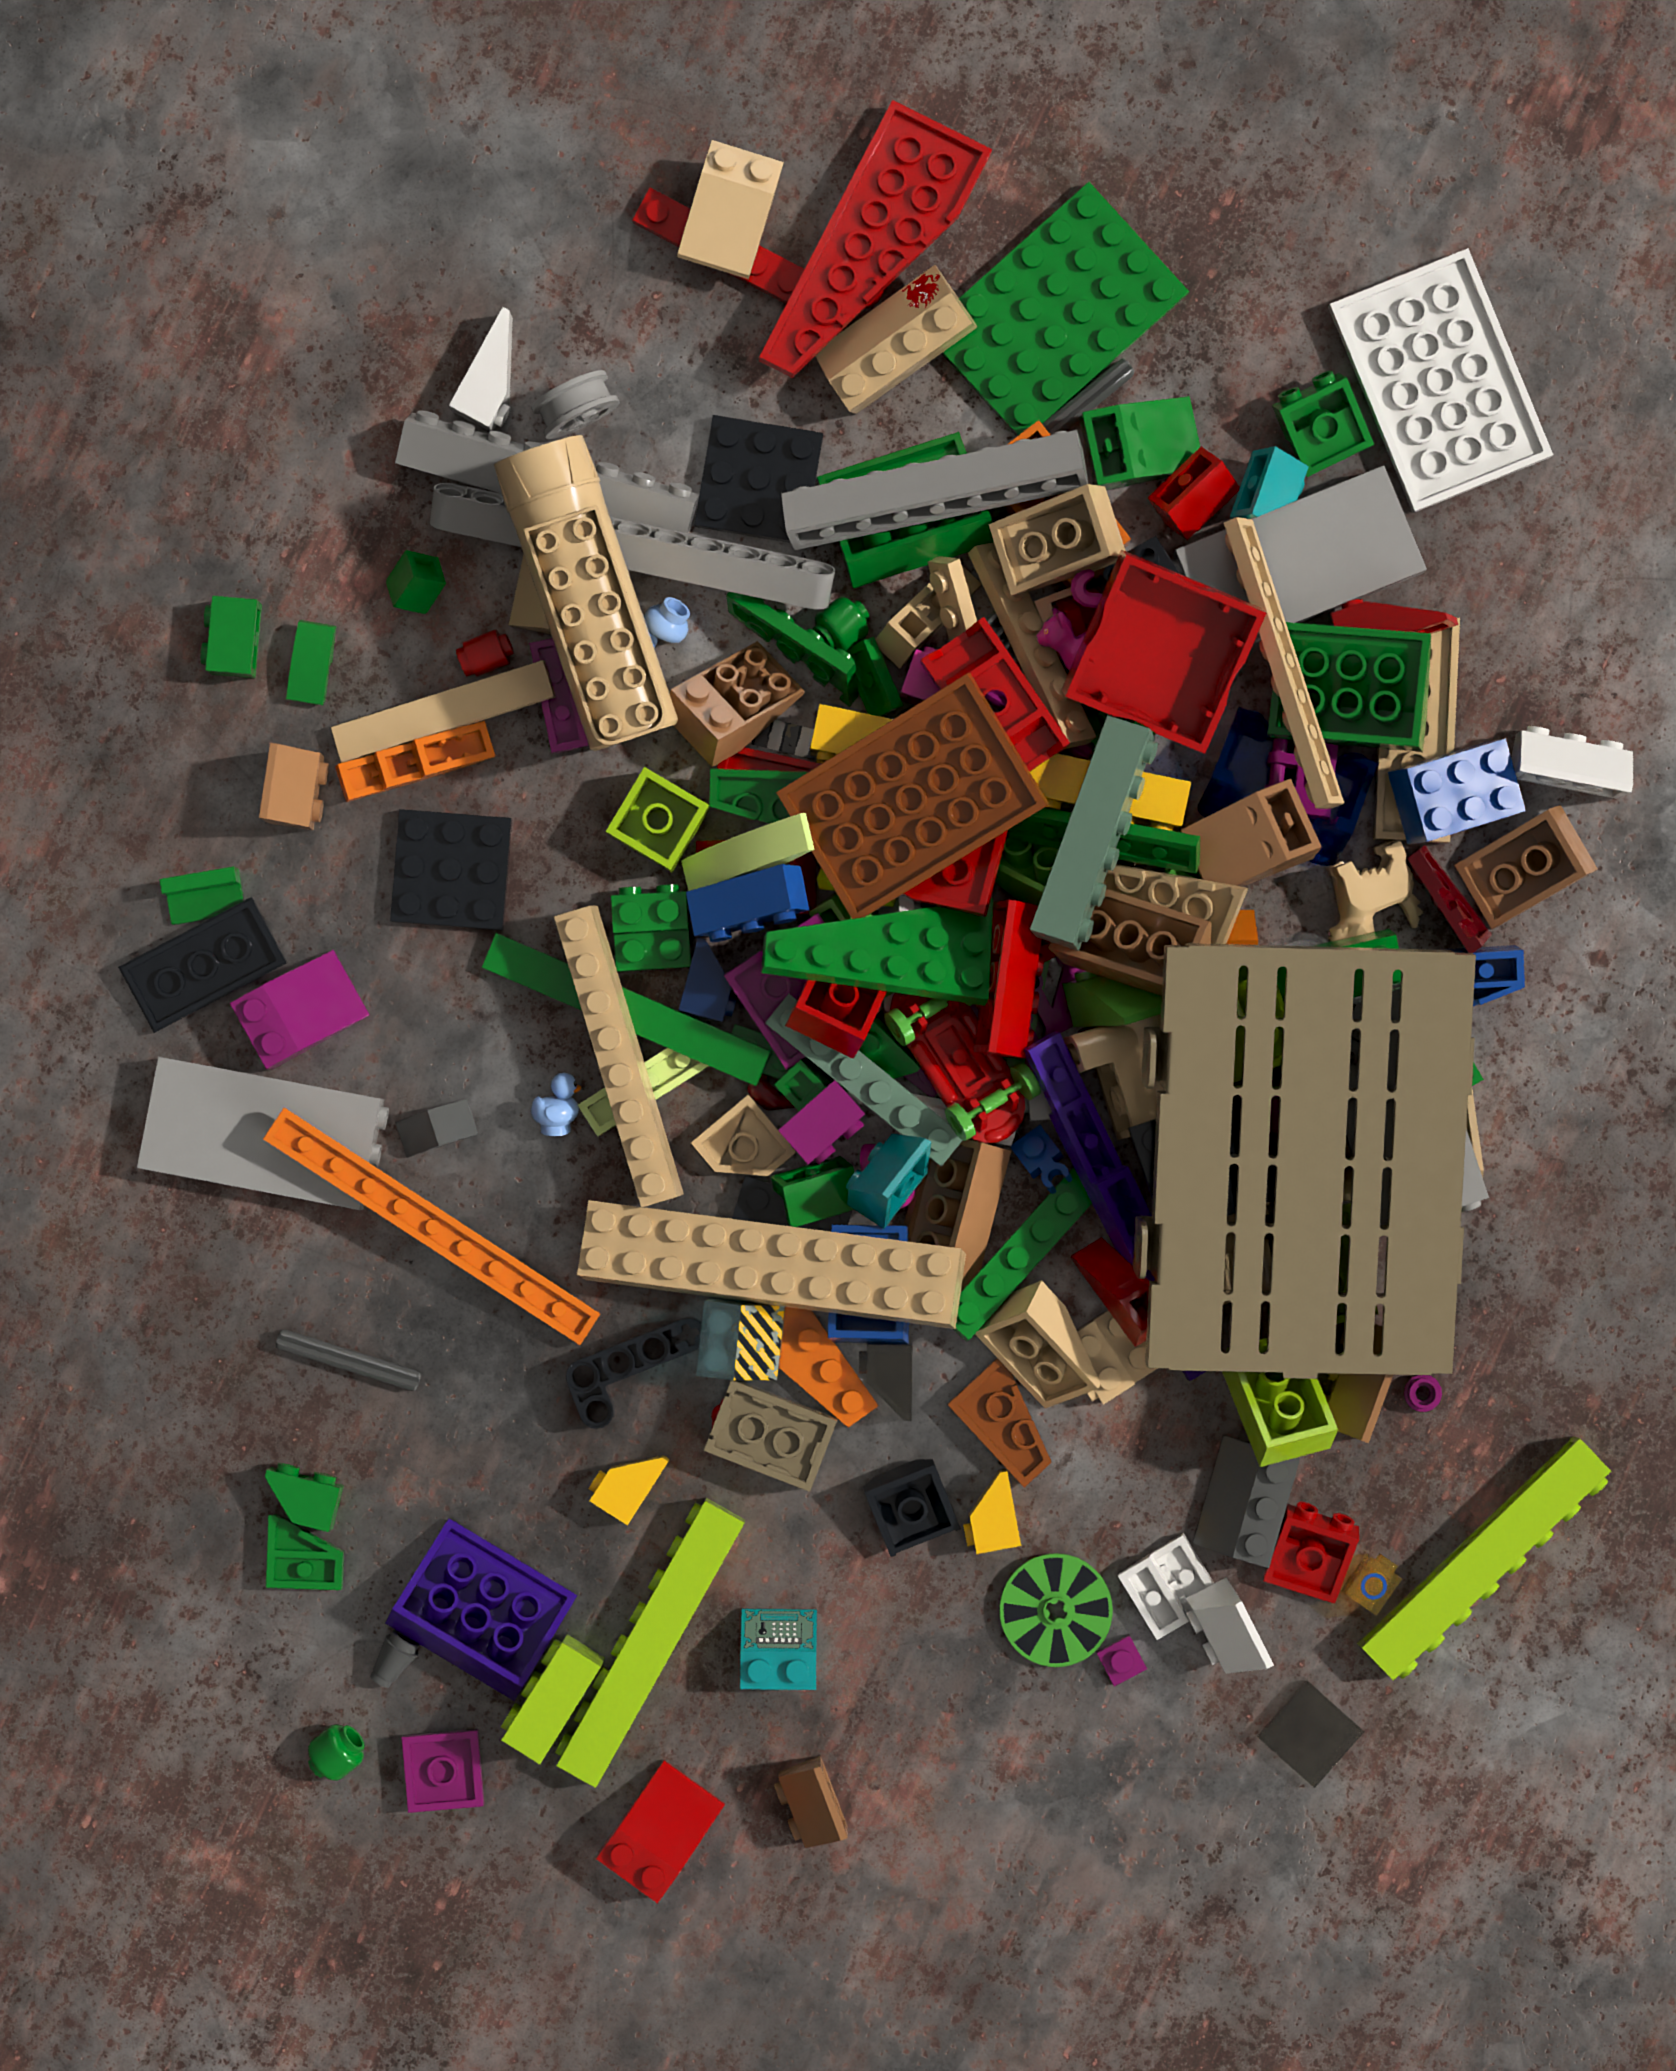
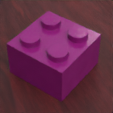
M834 1080L778 1131L808 1165L813 1160L820 1165L836 1151L831 1145L842 1135L848 1140L864 1126L860 1119L865 1113Z

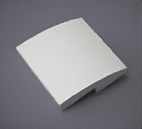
M1184 1533L1157 1548L1118 1574L1120 1581L1156 1640L1189 1622L1186 1613L1192 1609L1186 1598L1214 1584Z

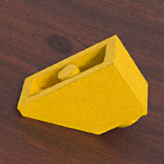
M661 1455L612 1466L607 1474L600 1470L588 1488L594 1493L589 1501L628 1525L670 1459Z
M1006 1469L997 1471L969 1512L970 1523L963 1524L967 1546L974 1545L976 1554L1021 1546Z

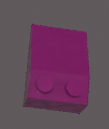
M334 950L259 986L230 1003L262 1063L268 1070L281 1066L370 1016Z

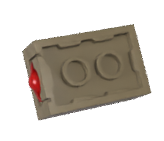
M732 1378L725 1397L712 1410V1431L704 1451L810 1492L836 1426L837 1418Z

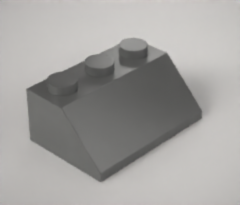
M1223 1435L1192 1543L1235 1559L1269 1568L1300 1458L1297 1457L1259 1467L1250 1442Z

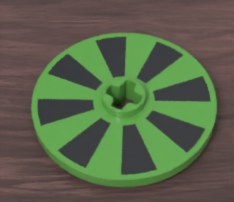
M1049 1553L1026 1561L1012 1573L1002 1591L999 1611L1003 1631L1017 1652L1026 1659L1043 1666L1064 1667L1083 1661L1101 1646L1111 1626L1113 1608L1111 1595L1105 1581L1090 1564L1072 1555ZM1058 1600L1063 1601L1062 1608L1066 1612L1065 1616H1056L1054 1620L1048 1618L1050 1612L1046 1608L1049 1602L1056 1604Z

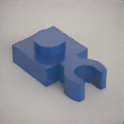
M1041 1125L1010 1146L1013 1153L1033 1179L1041 1174V1180L1050 1193L1054 1194L1057 1192L1051 1183L1054 1176L1063 1175L1068 1182L1072 1181V1175L1068 1168L1058 1162L1063 1158L1061 1151Z

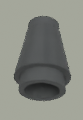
M394 1629L391 1635L385 1636L373 1672L370 1675L371 1679L380 1686L389 1688L392 1682L418 1656L417 1649L420 1644Z

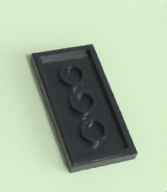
M250 897L118 968L153 1033L288 962L254 898Z

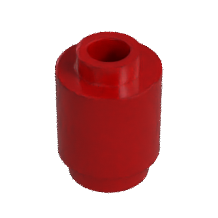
M497 629L463 642L462 647L456 649L457 658L466 677L474 674L476 677L506 666L510 664L509 656L514 654L507 634L500 635Z

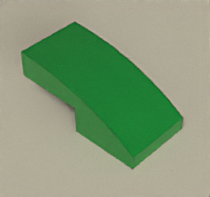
M304 620L298 621L286 699L319 705L325 703L329 667L333 660L336 626Z

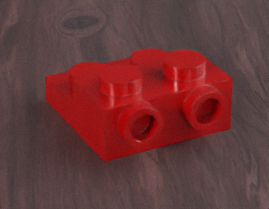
M1298 1502L1296 1506L1287 1504L1270 1567L1265 1568L1263 1581L1335 1604L1359 1542V1526L1354 1525V1520L1345 1514L1335 1513L1332 1518L1319 1514L1318 1509L1307 1502Z

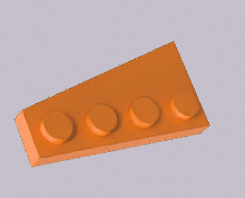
M761 1304V1305H768V1306H777V1305ZM785 1307L778 1368L849 1428L879 1406L837 1345L828 1338V1332L813 1311ZM740 1320L731 1326L738 1333Z

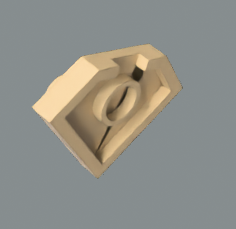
M749 1095L691 1142L715 1172L769 1176L796 1153L795 1149Z

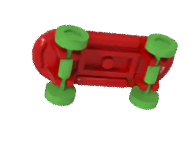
M894 993L890 1011L884 1014L885 1022L894 1038L902 1046L907 1045L946 1106V1118L956 1135L963 1141L971 1138L974 1141L985 1144L998 1143L1011 1136L1023 1120L1025 1098L1032 1100L1041 1094L1040 1085L1030 1068L1023 1062H1019L1009 1068L1002 1056L973 1052L978 1018L970 1007L972 1004Z

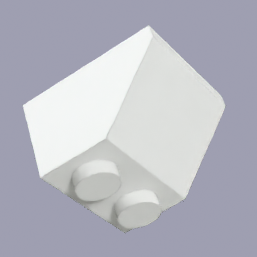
M1227 1578L1186 1598L1192 1609L1186 1615L1196 1634L1203 1630L1208 1642L1202 1646L1212 1665L1219 1662L1226 1674L1263 1670L1274 1666L1241 1599Z

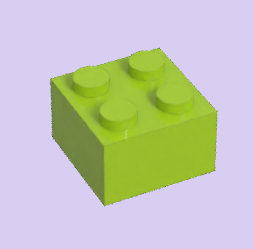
M644 767L611 821L606 833L673 873L710 811V807L707 803Z

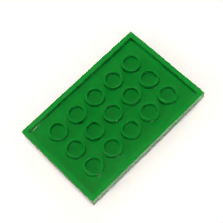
M1088 182L959 298L978 327L941 354L1017 437L1038 420L1043 424L1184 299L1189 294V290L1097 189Z

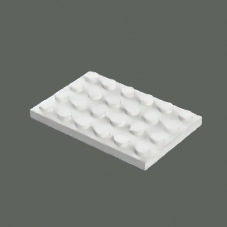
M1468 248L1329 304V311L1413 513L1553 456Z

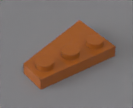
M998 1358L991 1362L947 1403L1024 1488L1052 1463L1012 1373Z

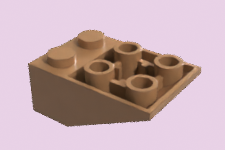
M756 641L671 689L670 697L678 717L677 723L673 726L713 767L746 747L804 694L805 690Z
M1291 779L1257 791L1180 831L1181 833L1200 836V864L1198 872L1202 880L1241 887L1314 859L1322 847Z

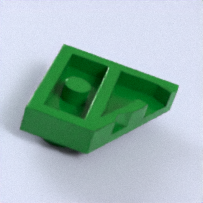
M269 1514L266 1588L342 1590L344 1550L277 1514Z

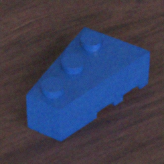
M1517 945L1481 947L1473 953L1476 955L1473 1006L1482 1005L1525 988L1523 949ZM1466 948L1437 949L1451 950L1455 953H1468Z

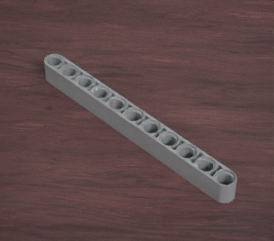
M440 483L434 486L430 515L431 526L443 531L521 547L510 514L506 510L502 494L453 483ZM610 517L628 570L809 609H825L829 606L835 568L827 563Z

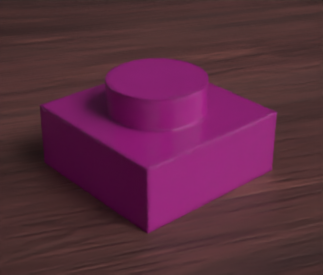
M1129 1634L1096 1651L1114 1687L1147 1670Z

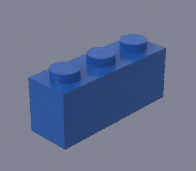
M780 864L686 892L694 936L709 937L710 942L729 940L732 938L731 932L742 930V933L763 930V923L774 921V924L789 923L796 920V914L809 911L801 866Z

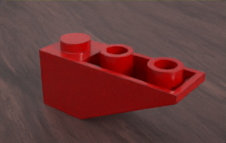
M1102 1237L1071 1255V1260L1132 1344L1137 1347L1145 1342L1149 1280L1146 1278L1138 1279L1133 1271V1266Z

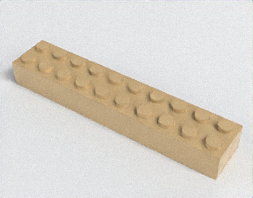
M589 1200L577 1275L588 1281L956 1329L966 1253L961 1248Z

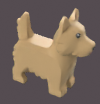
M1389 840L1373 847L1375 854L1381 857L1378 869L1376 867H1372L1370 870L1363 868L1360 872L1356 870L1352 861L1347 863L1340 861L1326 867L1328 875L1333 879L1340 914V922L1330 928L1328 932V942L1374 932V914L1397 903L1403 909L1411 928H1417L1419 916L1423 914V911L1417 906L1420 904V901L1412 893L1414 887L1413 873L1406 864V853L1401 840Z

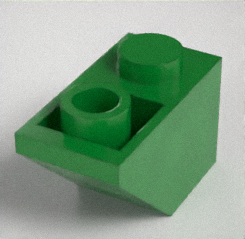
M278 1463L277 1468L270 1467L266 1470L265 1479L292 1523L325 1532H330L333 1529L344 1485L335 1483L337 1477L321 1472H314L313 1477L299 1474V1467L285 1463Z

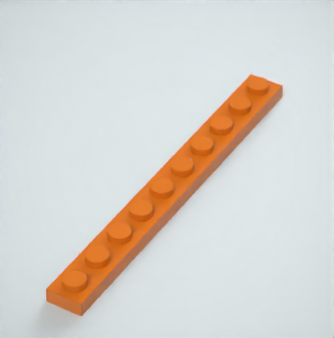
M283 1107L263 1137V1140L578 1345H581L600 1316V1313L288 1109Z

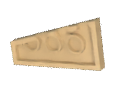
M1116 864L1113 871H1107L1103 882L1107 887L1106 889L1210 921L1212 924L1211 944L1227 943L1248 891L1246 887Z

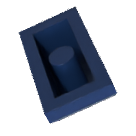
M698 937L679 1011L723 1023L725 1015L733 1016L737 995L731 994L732 987L724 977L725 972L707 941L703 938Z

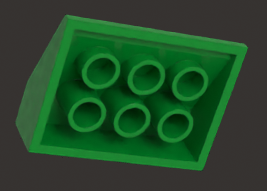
M956 432L817 476L819 485L830 483L835 479L855 478L864 476L872 471H887L901 468L909 463H924L938 460L946 455L957 456L967 452L960 433ZM983 510L837 542L852 587L856 588L928 565L927 561L939 556L954 557L967 553L977 545L993 543L994 540L988 525L992 523L989 510Z
M1286 622L1326 744L1423 752L1428 706L1431 633ZM1272 689L1268 735L1273 739L1282 738L1294 741L1292 733L1287 730L1283 722L1282 713L1284 709L1281 699Z

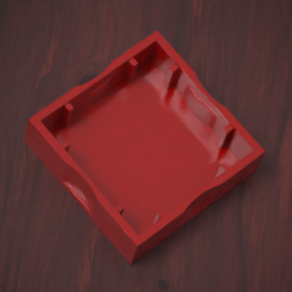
M1121 550L1061 691L1070 699L1114 717L1136 721L1160 736L1205 754L1227 705L1232 682L1240 668L1245 664L1267 613L1256 605Z

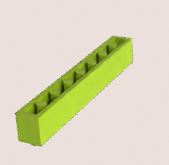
M1573 1436L1357 1644L1393 1681L1398 1676L1401 1679L1408 1676L1418 1665L1415 1660L1425 1650L1428 1653L1435 1650L1445 1639L1442 1634L1452 1624L1456 1627L1462 1624L1471 1615L1472 1610L1470 1607L1479 1598L1483 1601L1489 1598L1498 1589L1499 1584L1497 1581L1506 1572L1509 1574L1516 1572L1526 1562L1527 1559L1524 1555L1534 1545L1537 1548L1543 1546L1553 1536L1554 1533L1551 1529L1561 1519L1567 1522L1576 1515L1581 1508L1578 1503L1588 1493L1594 1496L1608 1483L1605 1477L1611 1470L1580 1438Z
M708 1498L705 1499L702 1505L696 1502L685 1520L687 1524L691 1525L685 1537L682 1538L678 1535L675 1537L666 1554L672 1558L665 1571L660 1568L657 1569L647 1587L654 1591L647 1604L640 1601L629 1619L635 1626L628 1637L623 1634L620 1635L610 1653L617 1658L610 1670L602 1667L592 1685L593 1688L598 1690L591 1703L583 1701L573 1719L579 1723L573 1736L565 1733L555 1751V1754L561 1756L556 1765L557 1767L594 1788L599 1784L745 1523V1519Z

